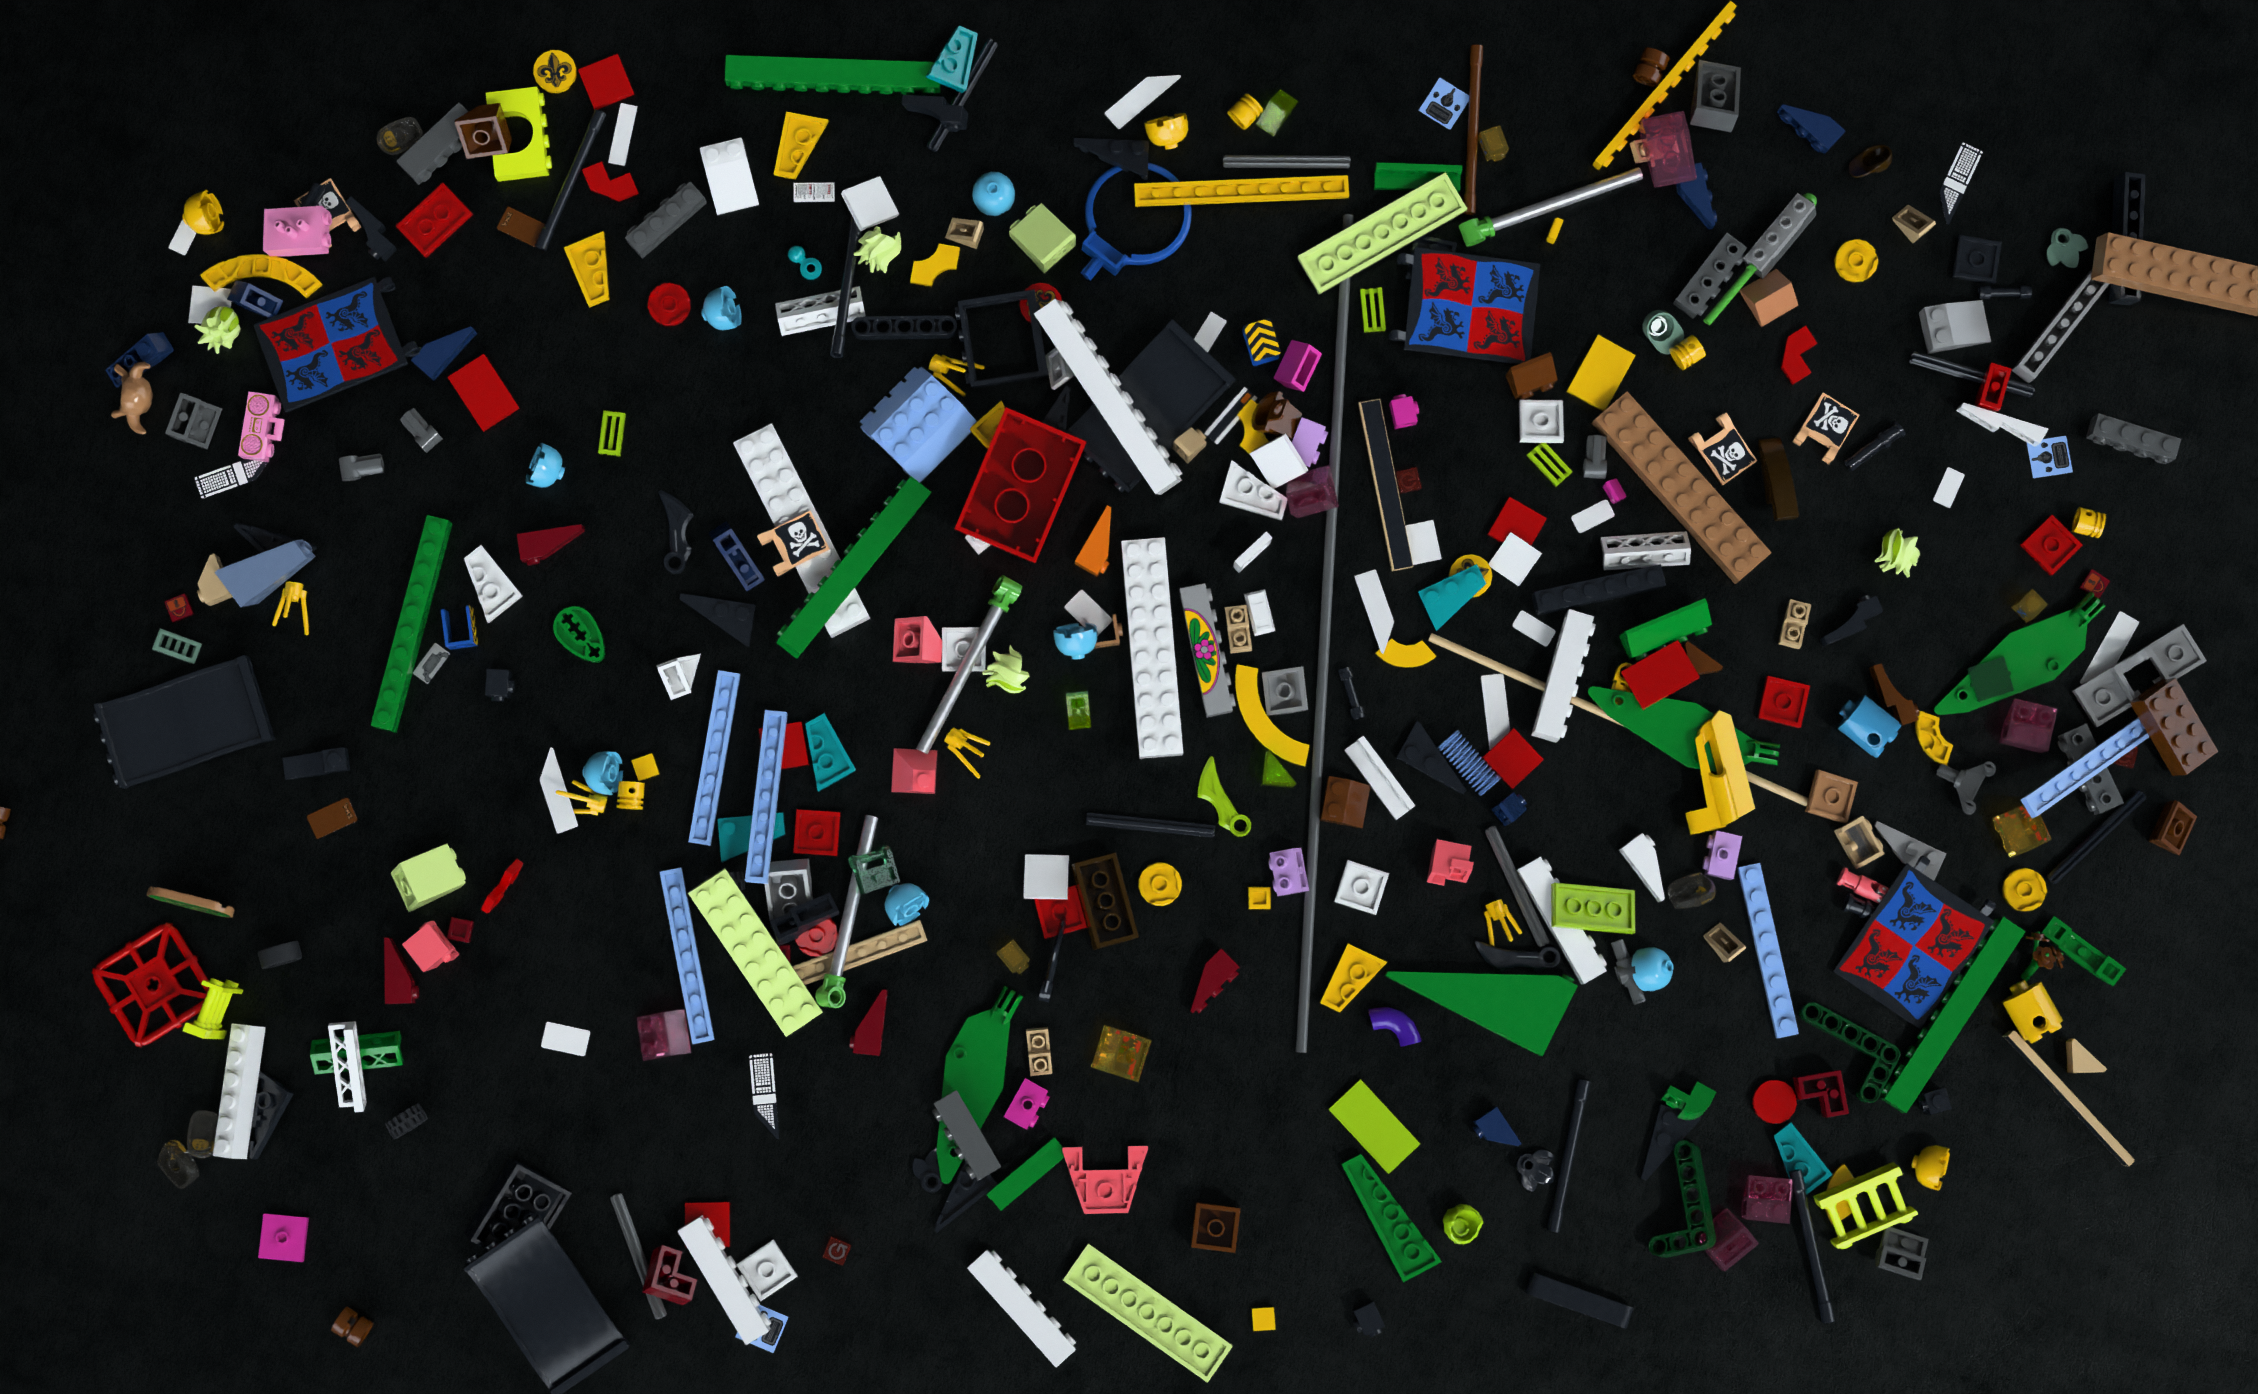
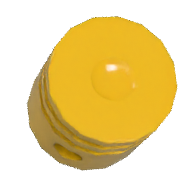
M1245 93L1240 98V101H1237L1228 111V115L1239 127L1246 130L1256 120V117H1259L1264 111L1252 96Z
M1690 335L1675 345L1674 348L1669 349L1673 360L1681 370H1685L1691 364L1693 365L1706 356L1701 343L1694 335Z
M2079 507L2073 519L2072 532L2086 536L2089 535L2098 539L2105 526L2106 514L2095 513L2093 510Z
M619 781L617 797H620V799H617L619 803L617 808L643 810L641 804L644 801H641V799H644L645 783ZM629 789L633 790V794L629 793Z

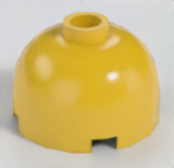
M1186 113L1174 114L1175 118L1173 116H1163L1147 121L1144 124L1148 138L1157 146H1165L1166 150L1178 147L1177 143L1184 140L1188 132Z
M207 190L189 197L184 205L183 213L184 223L195 233L203 235L220 232L224 226V221L220 222L219 214H223L221 205L213 193L208 194Z
M1938 1145L1927 1146L1921 1151L1919 1156H1914L1912 1168L1916 1169V1178L1923 1186L1937 1191L1940 1190L1943 1182L1939 1181V1179L1947 1171L1950 1156L1949 1148Z

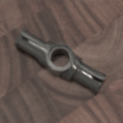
M1624 940L1612 942L1611 945L1618 961L1616 962L1615 972L1620 984H1624L1628 988L1634 1005L1646 1001L1643 991L1636 985L1633 979V974L1636 973L1635 966L1632 967L1633 958L1630 957Z

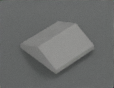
M1302 666L1262 673L1267 716L1308 710L1304 669Z

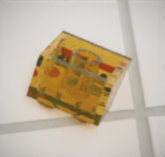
M2023 804L1992 818L1995 829L2000 834L2004 849L2008 852L2010 858L2030 851L2051 840L2041 815L2031 818Z
M1104 1025L1091 1067L1139 1082L1151 1040Z

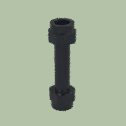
M1990 285L1978 287L1977 295L1978 299L1989 300L1991 297L2018 296V299L2031 298L2032 288L2030 285H2019L2018 288H1991Z
M1346 667L1338 670L1340 681L1344 682L1352 708L1350 709L1352 719L1357 720L1365 717L1363 706L1359 705L1352 682L1354 676L1351 668Z

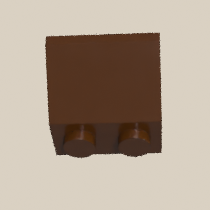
M501 103L480 105L455 119V125L467 159L509 152L512 138Z
M1551 352L1513 366L1505 375L1515 399L1521 397L1522 400L1532 397L1534 395L1533 392L1541 389L1542 392L1554 388L1553 384L1558 380Z
M1329 776L1327 778L1320 821L1363 828L1370 785Z

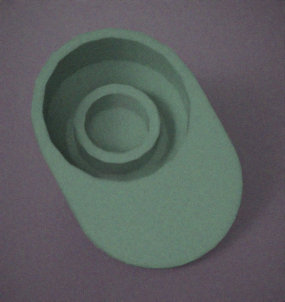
M1655 310L1644 318L1642 323L1643 332L1660 353L1670 354L1669 349L1674 348L1675 345L1684 340L1683 329L1668 312Z

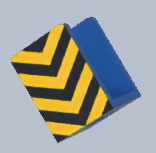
M1270 318L1243 326L1242 333L1253 366L1279 359L1281 352Z
M469 605L466 606L470 640L452 641L449 612L441 609L445 647L450 650L478 646L474 609Z

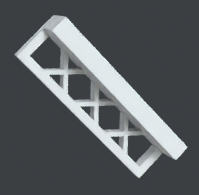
M860 286L852 288L851 296L857 295V297L850 299L847 322H851L857 317L866 316ZM841 290L775 303L782 336L836 325ZM834 300L832 303H825L826 301ZM809 304H812V305H813V306L807 307V308L804 307V306L809 305ZM792 309L791 311L781 313V310Z
M1687 531L1601 537L1603 570L1646 568L1659 564L1661 566L1690 565L1691 546ZM1683 539V543L1676 544L1672 542L1673 540ZM1652 541H1658V542H1660L1661 544H1660V545H1654V544H1652L1651 542H1652ZM1630 543H1638V544H1640V545H1639V546H1631V545H1629V544H1630ZM1607 544H1616L1618 547L1608 548Z
M1364 736L1344 750L1395 820L1415 807V804Z
M356 1021L329 1023L328 1029L339 1107L354 1106L355 1112H363L367 1101ZM335 1029H344V1041L335 1036ZM342 1047L347 1052L348 1060L346 1062L338 1057V1051ZM344 1068L349 1070V1082L341 1077L340 1073ZM347 1088L352 1091L353 1100H344L343 1093Z

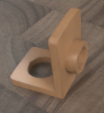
M1112 614L1116 640L1097 642L1095 648L1120 645L1119 636H1123L1121 623H1117L1116 614Z

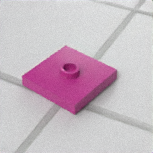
M264 1213L258 1258L304 1262L309 1217Z

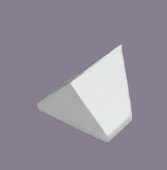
M701 654L680 657L656 665L671 700L691 693Z

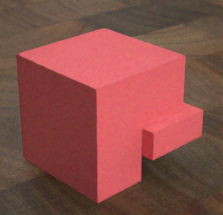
M1437 839L1432 849L1427 882L1443 886L1445 879L1466 883L1474 862L1469 861L1471 846Z
M435 921L424 923L418 932L402 944L423 972L437 968L441 963L452 961L459 956L455 947L442 933Z

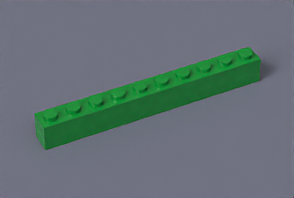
M726 55L725 82L732 89H742L743 86L751 87L754 90L773 87V90L777 91L794 88L795 91L816 89L818 92H828L829 89H834L840 93L858 90L859 93L869 94L871 91H880L881 94L901 92L904 95L923 92V95L934 96L936 93H940L941 88L940 83L926 78L934 62Z
M912 476L907 482L904 479L895 489L898 493L894 497L890 495L883 503L885 509L881 513L877 511L870 519L872 525L868 529L864 527L857 535L859 541L855 545L851 543L844 551L846 557L842 561L838 559L830 568L833 573L829 577L824 576L817 584L819 590L816 593L811 592L804 600L806 606L802 610L798 608L791 616L793 622L789 627L785 624L777 633L780 638L776 643L796 659L931 494V491Z
M430 515L426 517L371 726L397 733L452 528V523L449 520Z
M2005 917L1993 919L1995 922L1989 929L1990 931L1977 946L1978 949L1974 956L1971 955L1964 965L1966 968L1962 974L1959 973L1953 981L1954 986L1951 991H1947L1940 1000L1942 1004L1939 1009H1934L1928 1020H1930L1928 1026L1926 1028L1923 1027L1916 1037L1918 1041L1906 1051L1905 1056L1907 1058L1903 1064L1899 1063L1894 1069L1893 1074L1895 1076L1892 1081L1886 1083L1880 1099L1901 1113L1909 1111L2026 932Z

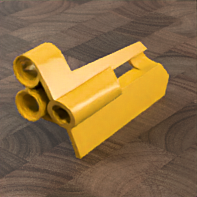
M1720 710L1700 727L1695 737L1707 808L1685 813L1690 835L1724 828L1727 824L1755 809L1732 717ZM1708 740L1718 775H1714L1710 771L1704 747Z

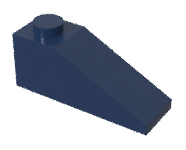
M470 326L427 343L423 347H419L420 353L413 356L411 361L434 381L474 338L477 332Z
M727 521L709 532L712 540L746 591L765 580Z
M1513 792L1491 810L1505 827L1527 810L1525 807L1527 803L1520 794L1516 795Z

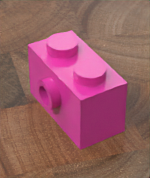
M1291 340L1274 379L1286 388L1304 392L1322 353L1310 344Z
M1025 1078L1004 1117L1026 1130L1029 1126L1033 1128L1039 1118L1036 1115L1039 1107L1044 1108L1050 1098L1046 1095L1048 1090Z

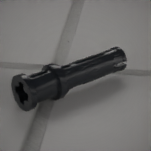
M1893 420L1888 428L1882 432H1877L1872 441L1845 459L1844 464L1852 472L1883 448H1889L1893 441L1899 437H1904L1906 435L1905 431L1897 421Z
M1849 892L1844 899L1842 911L1856 913L1863 919L1870 917L1877 906L1872 905L1870 900L1866 899L1864 901L1854 897Z

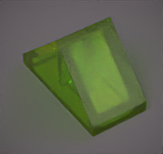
M1280 89L1268 102L1256 125L1274 137L1298 101Z
M1088 692L1066 693L1069 730L1091 727Z
M1268 750L1264 755L1262 785L1293 788L1296 782L1270 750Z

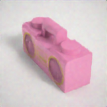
M255 392L248 393L238 456L241 458L269 462V457L273 456L274 444H272L271 440L281 441L285 421L284 419L276 418V415H279L281 411V402H279L275 395ZM272 423H275L274 433L271 435Z

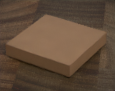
M1816 770L1805 812L1847 824L1858 782Z

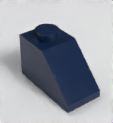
M235 280L227 300L267 318L276 316L283 300L249 283Z
M1493 1107L1473 1121L1476 1125L1473 1129L1480 1139L1484 1137L1485 1140L1514 1146L1522 1144L1497 1107Z

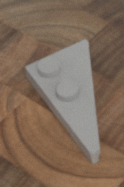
M1878 821L1875 822L1874 826L1877 832L1887 841L1892 851L1903 864L1908 863L1914 867L1920 856L1927 857L1930 863L1922 873L1933 881L1935 880L1946 853Z

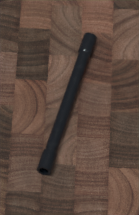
M595 109L591 116L586 133L547 221L534 245L539 249L546 251L558 220L593 141L606 117V114L602 111Z
M853 217L850 219L849 240L835 332L830 356L834 358L843 357L845 332L857 256H854V252L858 251V240L861 238L862 233Z
M1577 1080L1574 1105L1561 1168L1546 1229L1548 1231L1560 1232L1579 1130L1591 1083L1589 1081Z
M1802 1169L1789 1171L1793 1192L1795 1193L1818 1297L1822 1323L1834 1322L1835 1317L1827 1291L1806 1196Z

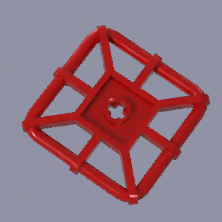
M169 922L155 927L133 942H127L125 947L102 960L92 969L91 974H93L96 985L109 1004L111 1014H115L129 1039L137 1047L148 1045L174 1028L182 1027V1023L200 1013L209 987L204 985L201 986L205 993L184 989L175 975L190 966L200 984L203 980L209 981L198 964L199 959L197 956L192 954L179 931ZM162 934L157 956L144 963L137 949ZM170 935L186 961L173 969L169 967L164 958ZM128 954H131L138 966L137 969L127 975L104 971ZM103 976L124 981L132 994L117 1002ZM151 979L154 981L158 980L157 990L154 988L149 989L148 986L151 984ZM180 994L204 999L179 1016L175 1014L169 1004L170 1000ZM134 1000L137 1001L143 1011L138 1033H136L122 1010L123 1007ZM163 1006L171 1021L145 1036L150 1013Z

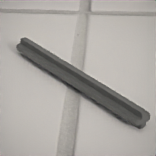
M1225 155L1223 157V167L1349 168L1350 156Z
M1496 826L1487 828L1485 830L1487 838L1539 947L1547 945L1549 943L1548 937Z
M618 1193L611 1196L610 1199L644 1287L649 1265L623 1195ZM646 1293L655 1319L665 1317L667 1313L661 1298Z

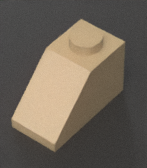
M1191 427L1173 442V450L1188 464L1206 446V436L1199 429L1195 431Z
M216 554L209 556L197 583L200 589L197 590L201 602H205L209 606L233 597L215 574V571L223 568L221 560Z

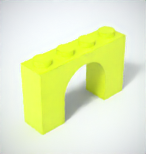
M537 87L487 92V104L501 103L505 117H522L528 120L533 127L532 140L525 149L516 153L493 155L494 174L497 181L549 176L552 161L551 156H547L546 148H550L548 135H545L544 127H547L546 114H542V106H545L544 94L540 93Z

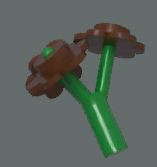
M2039 931L2036 933L2031 932V937L2025 936L2026 939L2035 940L2032 962L2020 975L2025 981H2028L2039 967L2044 966L2046 969H2052L2055 961L2058 967L2063 968L2061 963L2064 961L2063 953L2059 949L2055 950L2053 946H2049V948L2039 946V941L2050 942L2049 939H2044L2045 934H2040Z

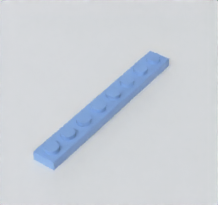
M718 670L688 841L690 843L711 846L740 681V674Z
M765 710L745 875L746 882L768 884L787 712Z
M2139 718L2134 719L2020 799L2031 818L2040 815L2149 738Z
M1757 863L1738 867L1776 1038L1799 1034L1761 865Z
M682 868L661 871L660 877L692 1044L712 1041L715 1038Z

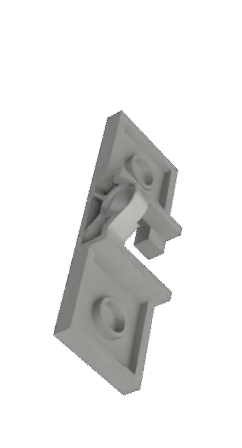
M2184 624L2072 690L2095 728L2130 708V702L2141 694L2139 690L2133 691L2123 675L2134 666L2150 658L2160 674L2159 677L2152 680L2155 684L2161 679H2178L2207 661Z

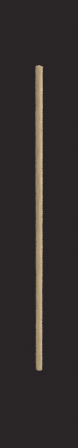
M1431 633L1428 641L1544 691L1545 682ZM1577 696L1571 697V704L1619 724L1610 718L1599 706ZM1746 771L1749 782L1807 806V797Z

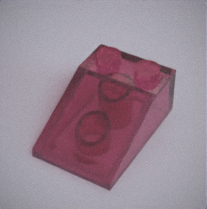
M1684 111L1642 119L1639 132L1654 188L1696 180L1697 176L1690 134Z

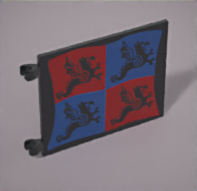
M1414 247L1413 255L1405 253L1398 255L1397 263L1412 265L1406 329L1405 332L1392 330L1389 333L1390 340L1404 341L1403 350L1511 364H1521L1531 360L1540 264Z
M372 277L253 324L286 413L408 365L406 357L416 356L420 353L414 341L401 347L381 294L395 290V284L390 277L384 278L379 283H377L375 277Z
M1923 855L1920 856L1914 867L1908 863L1905 864L1833 970L1834 973L1919 1029L1923 1027L1995 922L1988 915L1996 907L1995 902L1986 899L1979 911L1924 875L1922 872L1927 868L1930 860Z

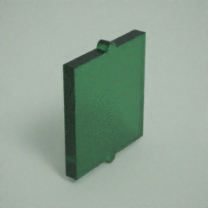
M2004 656L1967 668L1972 682L1970 686L1974 689L1977 702L2014 691L2010 679L2011 672L2007 669Z

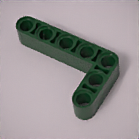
M1818 1003L1802 1004L1799 1008V1016L1803 1021L1872 1058L1856 1089V1096L1861 1102L1865 1103L1877 1101L1899 1060V1049L1888 1041ZM1809 1006L1815 1009V1016L1813 1018H1809L1806 1015V1009ZM1829 1016L1835 1022L1831 1029L1825 1025V1020ZM1848 1027L1854 1031L1851 1039L1846 1038L1844 1033ZM1866 1038H1870L1873 1041V1047L1870 1050L1864 1046ZM1887 1048L1893 1054L1890 1060H1886L1883 1055L1884 1050ZM1877 1067L1882 1070V1077L1878 1080L1873 1075ZM1866 1087H1870L1872 1090V1096L1869 1099H1866L1863 1095Z
M1686 1140L1679 1141L1675 1145L1674 1154L1688 1229L1655 1236L1650 1240V1252L1663 1258L1712 1248L1716 1242L1700 1149L1696 1144ZM1689 1146L1690 1154L1685 1157L1684 1150ZM1694 1168V1175L1692 1178H1689L1688 1171ZM1697 1189L1698 1197L1693 1200L1692 1192ZM1701 1211L1702 1219L1697 1222L1696 1214ZM1702 1233H1705L1706 1241L1701 1244L1700 1236ZM1684 1237L1686 1240L1685 1245L1680 1248L1679 1241ZM1661 1242H1664L1665 1248L1662 1252H1659L1658 1246Z

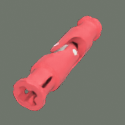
M1845 867L1842 869L1836 883L1837 885H1844L1852 889L1853 893L1879 904L1889 889L1868 877L1858 876L1848 871V868Z

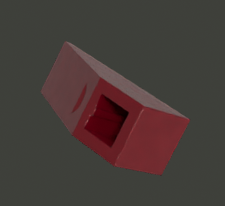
M1222 948L1204 966L1190 1009L1191 1013L1195 1011L1200 1013L1208 1005L1205 1001L1211 995L1215 998L1223 990L1221 985L1226 980L1231 982L1239 974L1236 971L1239 966Z

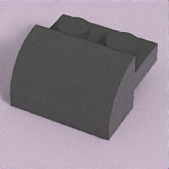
M180 393L165 434L208 450L222 408Z
M1888 1227L1883 1230L1880 1247L1876 1251L1875 1266L1921 1280L1929 1239Z

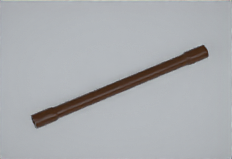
M1482 45L1470 46L1471 68L1465 193L1463 195V202L1467 207V211L1463 212L1465 215H1474L1476 211L1475 189L1481 67L1483 64Z

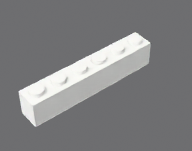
M1571 609L1566 612L1532 736L1557 743L1560 737L1564 738L1567 730V725H1564L1566 717H1570L1573 705H1570L1571 697L1576 696L1579 686L1575 684L1577 676L1581 677L1584 669V664H1581L1582 658L1587 656L1590 644H1587L1589 636L1593 635L1596 625L1592 623L1594 616Z
M1539 857L1516 870L1579 982L1585 984L1606 972L1605 966L1607 963L1601 954L1597 955L1594 950L1596 944L1590 935L1586 936L1585 932L1580 929L1551 927V884L1560 882L1557 878L1553 879L1550 874L1552 868L1546 859L1542 860Z
M233 1023L231 1025L213 1156L247 1159L266 1027Z
M701 1215L680 1228L678 1233L745 1345H748L769 1332L771 1321L765 1312L762 1314L758 1306L760 1303L754 1294L750 1295L746 1288L748 1283L743 1275L739 1276L735 1268L737 1265L732 1256L727 1257L723 1249L726 1247L720 1237L716 1238L713 1234L714 1226L710 1219H705Z
M987 1249L967 1269L1055 1367H1058L1076 1350L1074 1346L1075 1340L1068 1333L1064 1335L1059 1330L1061 1327L1060 1323L1053 1316L1049 1318L1044 1313L1047 1310L1039 1300L1034 1302L1029 1296L1032 1292L1024 1283L1019 1285L1015 1280L1017 1275L1009 1267L1005 1269L999 1263L1002 1259L994 1250L990 1252Z

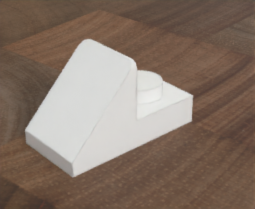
M1056 347L1045 355L1052 389H1057L1075 376Z

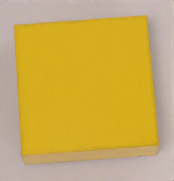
M1560 218L1554 219L1546 242L1554 244L1564 220Z
M652 753L631 760L638 781L660 774Z
M1248 887V909H1271L1270 887Z
M1274 1307L1252 1308L1253 1331L1276 1330Z

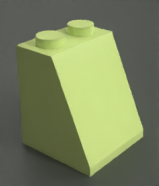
M1041 203L1037 207L1036 205L1032 206L1026 212L1027 216L1022 221L1016 220L1010 226L1009 235L1038 268L1045 273L1076 246V236Z
M448 844L403 861L391 872L408 912L461 888L466 883L465 873L462 868L458 867L455 861L457 859L456 854L452 848H449Z

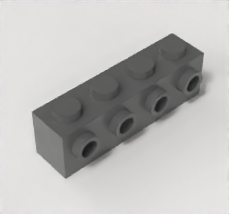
M460 103L455 105L397 160L401 168L418 185L426 182L437 167H442L453 152L456 153L462 148L455 119L468 113V111Z
M691 182L687 185L685 183L677 188L676 194L672 198L664 199L660 203L658 210L649 212L643 218L644 222L638 227L637 225L633 226L627 232L625 238L628 244L643 259L706 205V199Z
M1726 233L1673 302V305L1692 319L1697 314L1701 316L1708 308V305L1705 304L1708 299L1712 298L1714 300L1721 289L1718 287L1722 281L1727 283L1734 272L1731 271L1735 264L1739 266L1743 262L1744 252L1747 247Z
M2099 413L2091 418L2086 435L2087 439L2093 440L2096 444H2107L2113 446L2116 450L2130 451L2136 456L2149 457L2162 464L2170 463L2176 459L2181 442L2180 438Z
M2087 724L2058 736V745L2061 751L2065 752L2068 757V766L2097 746ZM2107 767L2078 787L2081 792H2084L2087 798L2086 805L2094 815L2124 803Z
M957 1090L933 1104L935 1109L932 1112L938 1122L942 1120L946 1128L943 1131L949 1141L954 1140L957 1146L954 1150L960 1160L965 1159L968 1165L965 1169L971 1179L976 1178L979 1181L1001 1168Z

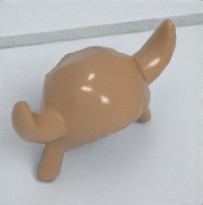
M138 362L134 364L129 373L116 364L114 370L122 376L121 406L119 410L113 411L111 416L117 418L126 415L127 422L134 432L146 434V430L140 423V415L146 413L151 407L153 392L150 383L142 377L143 370L149 369L151 366L146 362Z

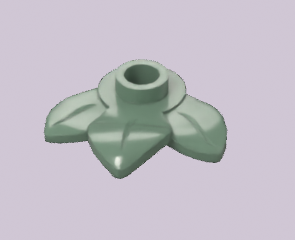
M2058 228L2052 233L2051 245L2047 248L2048 262L2051 266H2054L2061 261L2067 267L2076 268L2079 262V251L2086 250L2088 244L2081 235L2072 234L2066 228ZM2058 236L2064 237L2063 243L2058 240Z

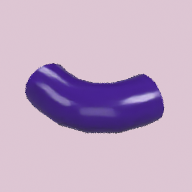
M1390 1007L1368 1009L1373 1030L1388 1029L1393 1031L1399 1040L1400 1047L1421 1042V1037L1414 1021L1404 1012Z

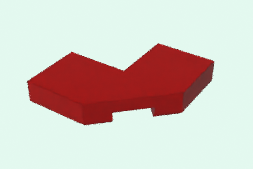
M602 161L582 169L590 190L595 193L602 194L618 202L639 194L630 173L610 181Z
M1807 326L1799 329L1786 339L1781 369L1792 385L1812 373L1800 356L1817 344Z
M516 859L506 869L500 883L487 896L481 908L482 911L489 913L501 901L508 886L513 884L517 878L523 862Z

